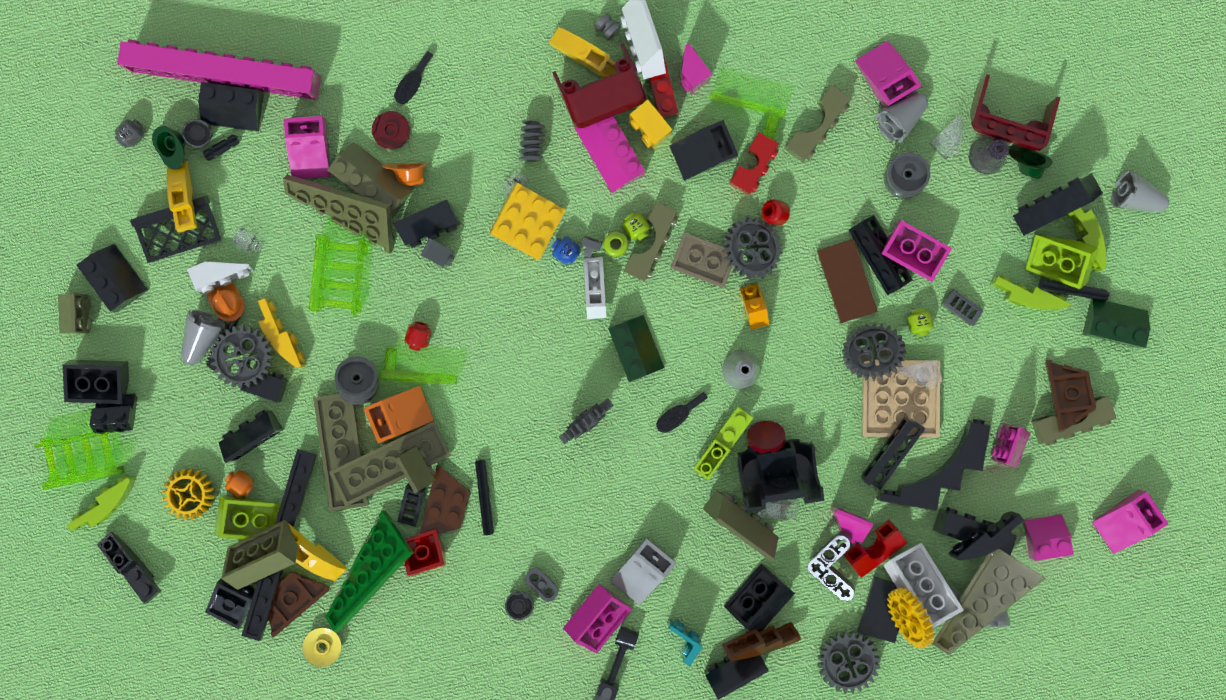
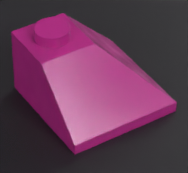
M831 505L830 510L840 532L848 533L852 539L851 543L856 544V541L862 543L873 527V523Z

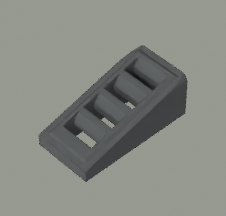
M951 289L941 304L942 307L971 326L975 325L984 311L955 289ZM955 297L958 298L954 306H952L951 303ZM961 301L964 302L963 306L958 311L957 307L959 306ZM967 305L970 306L965 315L962 314ZM976 310L977 312L975 313L973 318L969 319L968 317L970 316L972 311Z

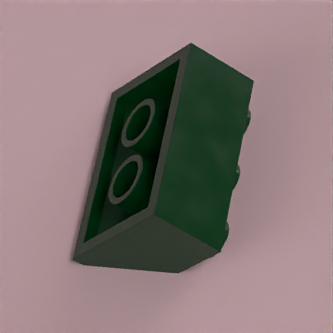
M1090 300L1082 335L1135 348H1146L1150 333L1148 311L1109 301Z
M644 315L608 328L629 382L664 368Z

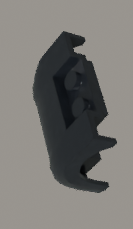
M800 439L785 440L783 447L773 453L771 451L759 453L750 446H747V450L738 452L739 477L746 512L766 509V502L794 500L797 498H803L805 504L824 501L823 486L820 485L816 467L815 446L812 442L808 444L800 442Z

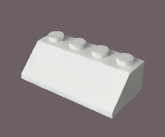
M629 0L622 8L623 17H620L622 27L627 28L625 32L627 42L632 43L630 51L632 58L636 57L637 59L635 61L637 73L641 72L643 80L665 74L662 47L646 0Z
M922 543L892 558L884 565L897 588H907L908 592L912 591L913 596L917 595L919 602L922 601V607L927 609L926 614L931 617L929 621L933 623L932 629L964 611Z

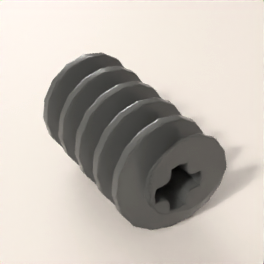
M523 120L521 122L525 126L521 127V131L525 133L521 134L520 138L525 141L520 142V146L524 149H520L519 153L524 156L519 157V160L536 162L543 158L538 152L544 151V149L538 145L544 143L539 137L545 135V133L540 132V129L545 128V125L536 121Z

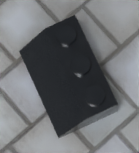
M201 82L198 100L200 119L207 122L208 125L259 132L264 94L255 89Z
M444 200L394 222V226L405 246H411V248L422 245L421 241L426 239L434 240L440 237L439 234L444 231L447 233L457 230L456 226L460 225L453 206L448 200Z
M116 244L90 254L77 264L79 270L110 312L121 311L148 291V288Z
M70 360L62 364L64 402L123 404L129 382L128 361Z
M262 410L255 415L256 419L249 422L247 420L238 426L239 430L236 432L229 431L222 436L223 440L218 443L225 463L238 460L284 430L272 411L265 412V410Z
M761 563L724 607L748 631L757 629L760 632L764 630L795 593Z
M726 655L722 662L718 664L716 662L712 663L704 671L718 700L769 672L761 655L730 661Z

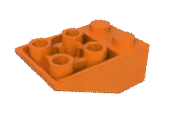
M421 386L364 407L378 444L435 421Z

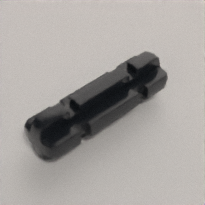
M232 134L227 137V140L224 139L213 145L212 149L208 148L203 151V155L206 160L210 161L216 155L219 156L231 149V146L238 145L239 140L236 135Z

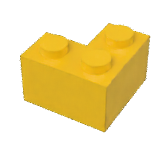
M649 100L645 101L630 114L631 120L629 122L635 130L639 129L642 132L641 140L647 148L651 147L654 150L671 136L672 128Z

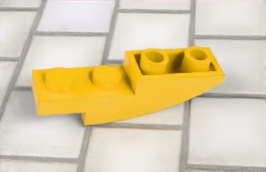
M558 27L548 44L579 65H584L601 78L616 73L614 68L616 62L610 59V55L563 28Z
M184 161L178 169H167L169 208L173 212L175 229L178 233L197 228L192 201L194 194L188 162Z
M267 298L259 300L258 303L265 319L258 323L267 340L271 342L272 347L290 364L297 368L305 367L303 363L306 361L305 357L296 345L298 344L297 337L291 331H282L284 326L281 319L276 317L275 312L277 309L274 302Z
M289 524L298 546L296 563L310 572L332 581L338 579L347 570V567L319 543L316 546L313 545Z

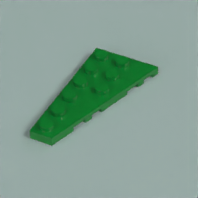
M381 510L377 525L372 527L370 531L372 534L368 542L363 544L350 569L352 572L348 580H344L342 584L343 589L339 597L334 599L325 617L334 632L339 633L414 553L386 511Z

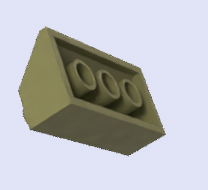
M354 142L336 157L327 170L361 196L390 204L391 218L395 216L415 189L413 186L401 184L392 170L383 168V164Z
M716 490L702 509L723 527L773 562L779 538L773 533L775 529L768 523L764 525L760 523L761 518L753 512L749 515L746 512L745 506L741 503H733L732 500L734 498L725 491L721 494Z
M286 520L279 522L229 546L221 579L238 590L295 564L298 546Z

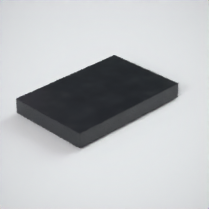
M873 577L857 630L859 633L892 643L896 642L899 628L895 627V621L891 620L893 616L889 613L891 609L887 606L889 603L887 600L889 598L888 594L897 589L894 582Z

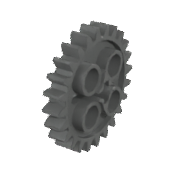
M751 217L738 220L739 223H733V227L727 229L729 233L724 235L727 240L722 242L723 245L727 246L722 252L728 254L724 260L730 259L731 261L728 267L734 265L733 272L740 271L739 276L742 277L746 274L747 279L753 276L755 280L759 277H765L766 274H771L773 272L772 269L778 267L776 263L781 261L777 256L783 254L782 251L778 250L783 245L777 243V240L781 237H775L774 235L777 230L771 231L772 224L765 226V221L759 222L758 217L753 220ZM758 234L762 237V242L759 241ZM740 235L744 238L745 243L740 240ZM765 245L767 246V248H759V249H757V250H755V249H746V250H743V251H738V250H737V248H742V249H743V248H747V247H749V246H750L751 248L760 247V246H765ZM760 253L764 255L765 260L761 259ZM743 254L747 257V262L743 260Z
M873 323L872 327L869 328L865 324V329L858 327V333L851 331L852 337H846L848 343H843V361L846 364V368L850 369L851 374H857V378H860L862 375H864L865 381L869 377H872V380L875 381L878 376L880 380H883V375L890 378V372L897 373L896 367L901 368V361H905V342L902 341V335L897 334L896 329L891 331V326L884 329L883 323L879 327H876V324ZM870 338L873 340L875 352L877 354L879 362L878 366L875 364L873 352L871 350L869 342Z
M243 325L240 326L239 330L236 326H233L232 332L226 329V336L219 334L221 341L214 340L217 348L212 347L211 350L215 354L210 355V358L215 359L210 365L217 367L213 372L221 373L218 379L225 378L224 384L231 382V387H236L238 384L239 388H244L245 384L248 388L252 387V382L258 385V378L265 380L263 373L270 374L267 366H273L269 359H274V356L269 355V352H272L274 349L267 347L271 342L263 341L266 335L259 336L260 330L256 329L253 332V327L250 326L246 330ZM248 340H251L253 343L251 350H247L245 347ZM229 345H232L234 347V352L232 355H229L227 353V347ZM259 352L258 355L245 357L243 360L226 362V359L239 357L242 354ZM252 359H256L258 362L255 369H252L250 366ZM235 363L239 367L236 374L231 370L232 365Z
M609 398L600 405L596 403L589 410L586 409L566 427L567 430L559 438L564 444L573 438L576 440L583 433H587L606 416L605 413L614 405Z
M844 630L843 636H840L836 632V639L829 636L831 642L827 643L824 641L823 643L826 648L819 649L823 654L817 656L818 660L822 661L817 664L818 668H823L819 673L820 675H825L823 680L824 682L829 681L828 685L830 688L835 685L837 692L841 688L845 694L848 689L854 694L855 688H858L861 692L862 685L868 688V681L874 683L872 675L878 676L875 669H879L880 665L876 662L881 659L875 655L879 652L877 649H873L875 646L873 642L868 643L869 638L867 636L862 639V633L855 636L852 630L850 635H847ZM858 646L859 650L856 653H850L851 647ZM842 647H845L846 652L851 660L853 669L856 673V677L852 676L850 668L842 652ZM834 654H841V657L838 660L832 659V656ZM865 664L866 667L864 670L859 671L857 670L858 665ZM840 672H848L846 677H839Z

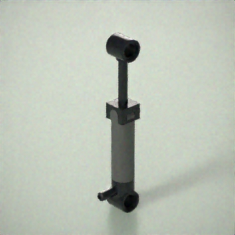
M623 626L620 627L615 640V644L620 646L608 679H600L594 700H615L619 690V684L614 683L626 650L630 649L633 651L639 632Z

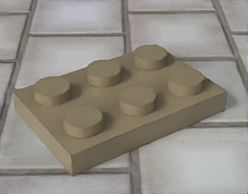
M684 232L670 268L724 289L732 266L728 267V264L731 262L730 259L724 260L728 256L727 253L722 252V250L726 249L725 247Z

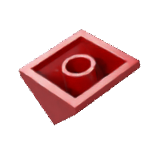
M436 529L405 539L414 552L404 562L408 577L446 565V553Z

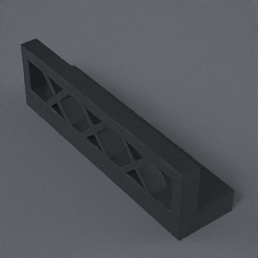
M874 215L849 229L887 295L901 289L913 280L904 266L895 261L891 263L888 257L881 254L884 247L881 246L879 240L885 246L888 237ZM868 222L872 224L874 231L870 228ZM899 273H901L905 281L901 280Z
M905 415L861 475L863 481L869 486L872 484L881 490L926 428ZM914 426L918 428L914 435L907 436ZM905 440L906 447L901 451H896ZM894 456V463L891 466L884 467L890 458ZM882 471L883 478L877 483L874 480Z

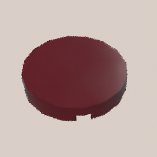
M387 111L376 117L372 124L374 140L385 149L394 150L401 148L410 137L411 129L409 122L398 112Z
M773 421L756 422L747 431L748 444L754 451L759 453L776 452L785 444V431L781 425Z

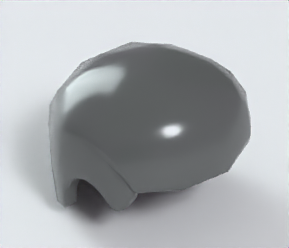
M191 119L184 125L182 137L187 145L193 148H203L209 144L212 138V130L207 122L201 119Z
M516 591L507 597L505 611L511 619L522 621L531 616L534 610V601L527 592Z

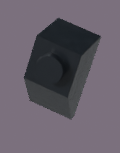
M272 372V374L264 375L265 380L258 378V385L252 382V387L248 388L245 384L244 388L240 390L268 400L281 402L288 380L283 378V374Z

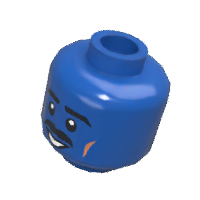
M568 236L562 239L557 238L551 246L554 248L552 256L564 265L572 264L581 253L578 251L579 245Z

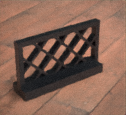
M208 195L192 200L195 217L198 211L206 209L208 215L205 222L196 218V222L203 225L200 233L197 234L191 230H186L181 240L171 236L175 223L170 220L174 218L170 208L130 220L132 227H135L147 263L222 240L209 205ZM164 221L172 224L169 234L159 230L161 223ZM149 227L155 230L151 239L143 236L142 228ZM205 228L212 229L216 238L207 239L203 237L202 234ZM157 232L167 236L163 246L153 241ZM187 233L198 237L195 244L189 245L184 242ZM170 238L179 242L175 251L166 248ZM151 244L161 248L158 256L152 258L149 252Z

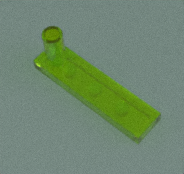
M712 91L709 100L769 114L763 135L770 139H774L779 118H784L786 110Z
M386 348L384 370H378V378L380 380L457 385L456 374L395 371L397 349Z

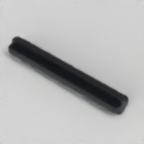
M1041 279L1038 284V288L1044 291L1107 301L1110 296V292L1104 289L1087 286L1078 289L1053 280Z
M483 459L476 460L475 467L483 534L492 535L494 529L486 461Z

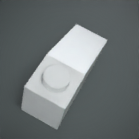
M603 257L584 258L587 319L606 318Z

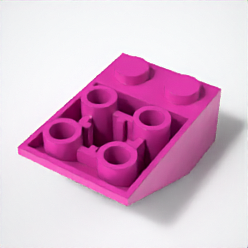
M889 41L884 42L855 60L883 108L900 101L922 86L912 69Z
M323 116L285 118L284 133L291 176L302 179L331 177L330 172L327 171L330 167L327 120Z
M1004 424L998 430L997 444L993 445L991 449V460L1018 469L1030 432L1019 426Z
M1137 490L1092 521V524L1113 554L1153 535L1169 524L1149 494L1142 490Z

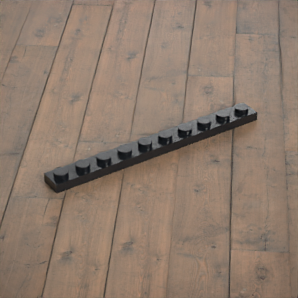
M297 449L275 524L286 520L293 528L296 527L317 454ZM283 569L258 580L241 636L262 641Z

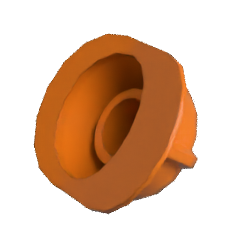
M428 163L383 164L382 167L393 169L397 180L401 184L413 186L424 183V166H427Z
M233 283L215 287L214 291L207 294L212 309L220 319L232 322L242 316L245 304Z

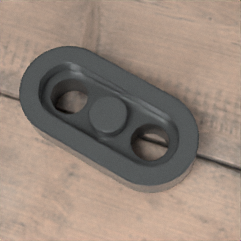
M535 567L528 570L525 577L526 583L542 600L547 602L553 601L558 595L557 585L540 568ZM537 574L539 579L533 580L532 575ZM546 588H551V589H552V593H551V594H547V593L545 592V589H546Z

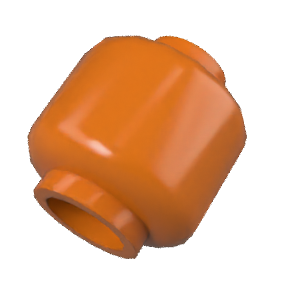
M238 470L235 473L231 471L225 479L227 482L225 489L236 498L246 497L255 486L253 485V478L242 470Z

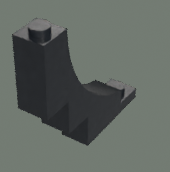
M973 419V422H966L958 447L939 469L920 480L898 485L897 495H895V491L884 489L883 493H877V500L937 511L941 488L960 491L964 468L983 471L990 425H985L984 420Z

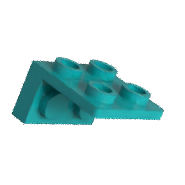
M669 619L667 622L668 628L688 641L681 651L683 652V662L691 666L703 648L700 635L693 630L688 632L680 621Z

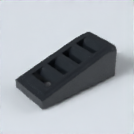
M407 483L398 523L416 527L426 487L414 493L410 484ZM407 499L416 500L418 503L407 501ZM407 506V507L415 508L416 511L410 510V509H406L405 507ZM404 514L412 515V516H414V519H413V518H409V517H405V516H403V515H404Z

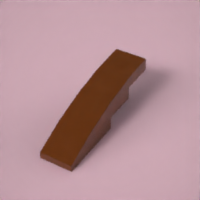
M789 622L779 628H775L773 625L760 632L754 629L721 645L729 660L734 661L784 648L800 641L801 636L793 623Z

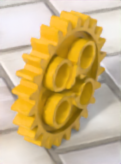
M903 587L891 591L888 594L889 598L887 600L889 603L887 606L891 609L889 610V613L893 616L891 620L895 621V627L899 628V634L902 633L904 640L908 639L909 644H913L914 648L918 647L921 649L933 643L932 639L935 637L932 633L935 631L931 628L933 623L929 621L931 617L926 614L927 609L922 607V601L919 602L917 595L913 596L912 591L908 592L907 588L903 589Z

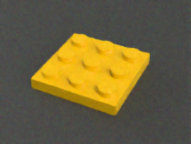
M515 182L489 234L534 259L540 260L566 210Z

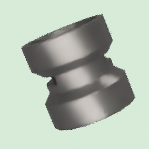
M608 13L604 14L594 25L598 31L604 34L607 40H610L621 28L617 22L611 20V16Z

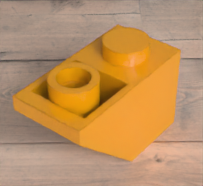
M754 284L739 288L750 329L768 326V311L759 285Z

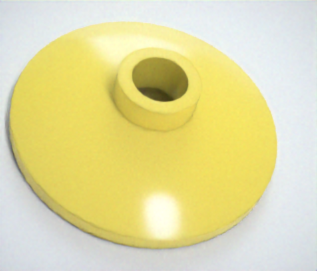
M317 628L305 637L302 649L304 657L310 664L325 667L338 659L342 645L339 636L333 630ZM321 643L326 644L325 650L319 648Z

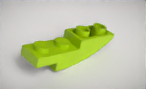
M1079 208L1067 214L1068 217L1072 218L1076 231L1082 234L1076 240L1098 248L1092 269L1096 270V272L1106 269L1107 258L1104 237L1092 210L1083 212L1082 208Z
M1003 275L993 277L990 285L1007 293L1004 300L1022 307L1053 310L1068 308L1071 305L1061 295L1055 294L1054 296L1048 293L1049 291L1041 290L1038 287H1031L1028 291L1029 288L1021 284L1015 285L1011 283L1010 278Z
M737 406L708 445L693 470L709 480L754 416L740 406Z
M125 475L116 480L117 484L112 488L107 486L99 491L101 495L96 497L97 503L88 507L89 511L85 514L81 512L72 517V522L67 524L69 530H77L87 523L92 528L107 520L128 497L136 481L135 476L127 477Z

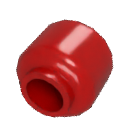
M770 199L762 208V218L769 224L783 225L790 217V208L784 201Z
M414 321V324L408 325L405 342L410 345V349L420 351L421 348L428 347L432 334L428 324Z

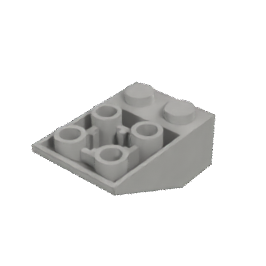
M646 536L610 581L640 605L663 581L677 562Z

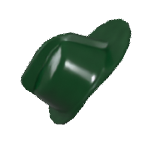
M166 126L157 127L152 134L153 146L168 168L178 169L184 162L185 141L178 131L171 130Z
M1016 144L1008 148V154L1018 162L1019 171L1025 176L1040 179L1045 168L1052 165L1050 157L1035 150Z

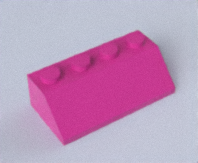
M614 116L585 128L574 127L611 193L645 175L644 168Z

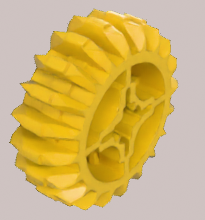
M184 468L181 469V473L176 471L174 476L168 477L170 482L164 483V486L168 489L162 490V493L167 494V497L162 498V500L168 501L165 508H172L169 512L170 514L177 512L176 518H180L183 515V520H188L189 517L191 520H194L196 515L202 517L203 512L209 511L207 506L213 505V502L209 499L215 498V495L210 494V492L214 491L215 488H209L212 480L205 481L207 474L201 476L200 470L194 473L193 468H190L188 472ZM191 479V482L186 487L177 486L181 480ZM198 485L201 488L202 495L197 491ZM186 491H190V492H191V493H189V494H191V497H189V498L187 497ZM175 494L180 497L179 503L176 500ZM191 501L200 502L195 509H186V506Z

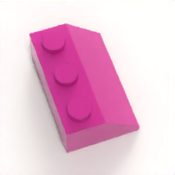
M898 219L881 254L933 282L952 248Z
M599 584L572 618L569 619L563 629L574 642L597 654L633 609L609 589Z

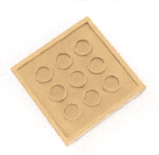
M875 360V364L877 366L879 365L878 360ZM901 361L902 367H896L897 373L891 371L890 378L883 375V380H880L878 376L875 381L872 380V377L865 381L864 375H862L863 437H890L905 415L926 428L920 437H940V361ZM914 426L907 436L914 435L918 428Z

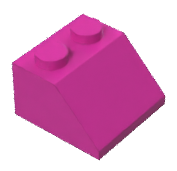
M687 43L683 53L680 85L685 92L689 91L692 95L710 81L712 73L691 45Z
M1062 514L1023 521L1030 559L1039 561L1074 555L1071 535Z

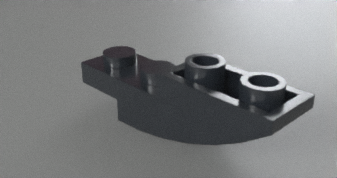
M1013 511L1006 512L998 522L990 525L986 532L979 529L971 531L967 538L954 545L953 550L948 554L958 560H969L994 552L1014 539L1010 532L1022 523L1024 519L1020 514Z
M110 532L97 543V546L116 572L124 576L143 604H148L161 592L158 585L152 579L154 576L150 570L115 533Z

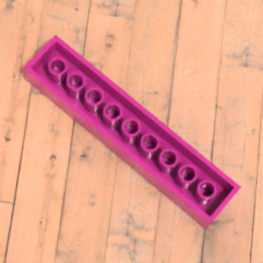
M128 39V42L120 41L117 65L129 72L255 89L260 92L318 100L321 77L309 66L301 65L300 68L293 67V64L284 62L281 65H276L270 60L256 62L254 58L250 57L236 59V56L231 54L216 56L217 53L205 51L203 54L197 53V50L185 48V51L171 45H166V48L159 47V44L151 42L143 45L139 41Z

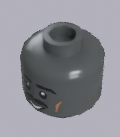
M125 119L115 129V139L125 148L128 146L135 147L144 138L143 125L136 119L133 121Z

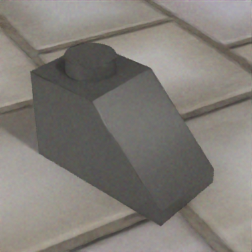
M430 238L421 253V256L445 269L447 265L451 266L455 258L453 255L454 251Z

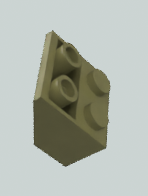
M75 293L58 295L59 334L89 333L91 328V319L89 318L91 301L88 295Z

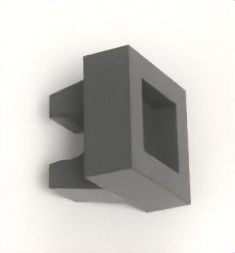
M584 236L581 243L582 246L586 247L583 256L591 258L593 251H599L603 242Z

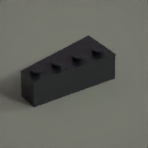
M1091 173L1082 179L1077 177L1069 181L1068 186L1064 188L1060 186L1050 191L1051 195L1047 197L1042 195L1033 200L1035 203L1030 206L1027 203L1017 208L1018 213L1013 215L1023 236L1091 203L1102 195L1103 192Z
M947 507L946 510L940 508L933 530L942 535H948L963 541L971 531L979 529L986 532V529L994 523L984 519L982 522L976 521L975 516L967 513L961 516L957 514L958 510ZM1012 531L1010 534L1014 539L1000 548L1009 555H1011L1017 535L1013 534Z

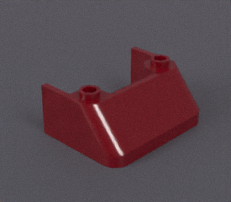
M624 43L620 45L624 58L619 59L615 63L616 73L580 87L575 80L561 83L556 71L552 72L559 93L576 128L588 127L645 102L646 95Z
M986 74L977 85L970 109L973 129L978 133L1035 151L1045 148L1049 143L1061 97L1057 96L1046 106L1042 122L1033 120L1027 125L990 114L989 108L982 104L990 75Z

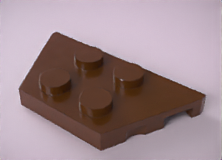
M1046 360L1045 365L1059 432H1063L1096 410L1089 371L1074 369L1072 366L1065 364L1063 366L1052 363V360Z
M441 465L436 466L435 473L437 475L434 476L435 481L432 482L420 534L434 529L439 534L461 529L470 490L445 471Z
M291 572L278 584L268 618L272 631L271 636L274 638L331 590V588L299 573Z

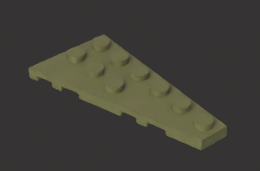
M288 174L283 178L286 195L304 205L309 204L317 209L316 212L321 215L325 213L332 217L331 221L355 235L361 234L369 239V243L374 246L377 243L384 247V251L388 254L393 251L390 204Z
M1000 548L989 553L958 601L964 611L944 623L932 644L946 654L951 655L1046 578Z

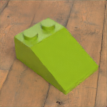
M1036 234L1025 270L1081 289L1088 283L1098 248L1079 241Z
M220 495L214 533L219 538L246 539L275 525L281 503Z

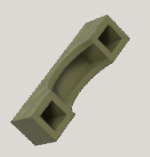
M832 85L818 103L823 114L820 127L812 132L797 131L784 150L800 162H803L805 159L809 161L816 152L813 148L817 143L819 145L823 143L827 137L825 132L828 128L832 130L838 123L837 116L847 111L850 106L848 102L851 98Z
M655 203L648 218V222L655 231L654 244L644 253L632 254L624 273L645 282L646 278L650 280L654 271L651 268L654 261L658 262L662 254L659 249L662 244L666 245L670 234L667 232L670 226L674 228L679 218L675 216L676 210L661 203Z
M1109 396L1095 398L1096 410L1063 432H1059L1057 419L1054 415H1047L1031 421L1038 443L1045 444L1046 446L1057 443L1056 439L1062 437L1069 439L1074 437L1076 432L1081 431L1085 433L1092 431L1093 426L1100 425L1102 427L1111 424V420L1116 419V415Z

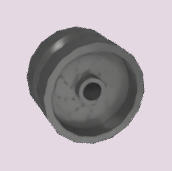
M912 152L902 153L896 156L887 166L884 173V184L888 192L893 196L901 199L912 198L918 195L928 184L931 176L930 167L927 161L919 154Z
M355 356L343 360L337 366L335 384L340 397L347 403L361 405L371 401L376 396L379 389L377 369L367 358Z

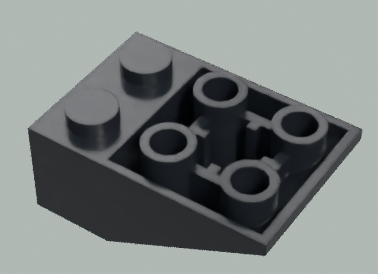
M724 120L707 126L669 145L684 181L737 159L739 156Z

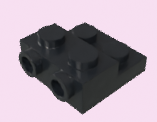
M125 394L123 404L96 403L95 408L91 411L89 423L93 432L104 434L106 432L133 430L137 405L136 394Z
M220 578L216 583L205 613L240 629L249 611L255 591L251 585L237 590Z

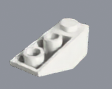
M203 262L187 269L195 290L200 294H208L214 291L215 287L229 285L232 283V280L245 278L250 275V272L254 271L249 264Z

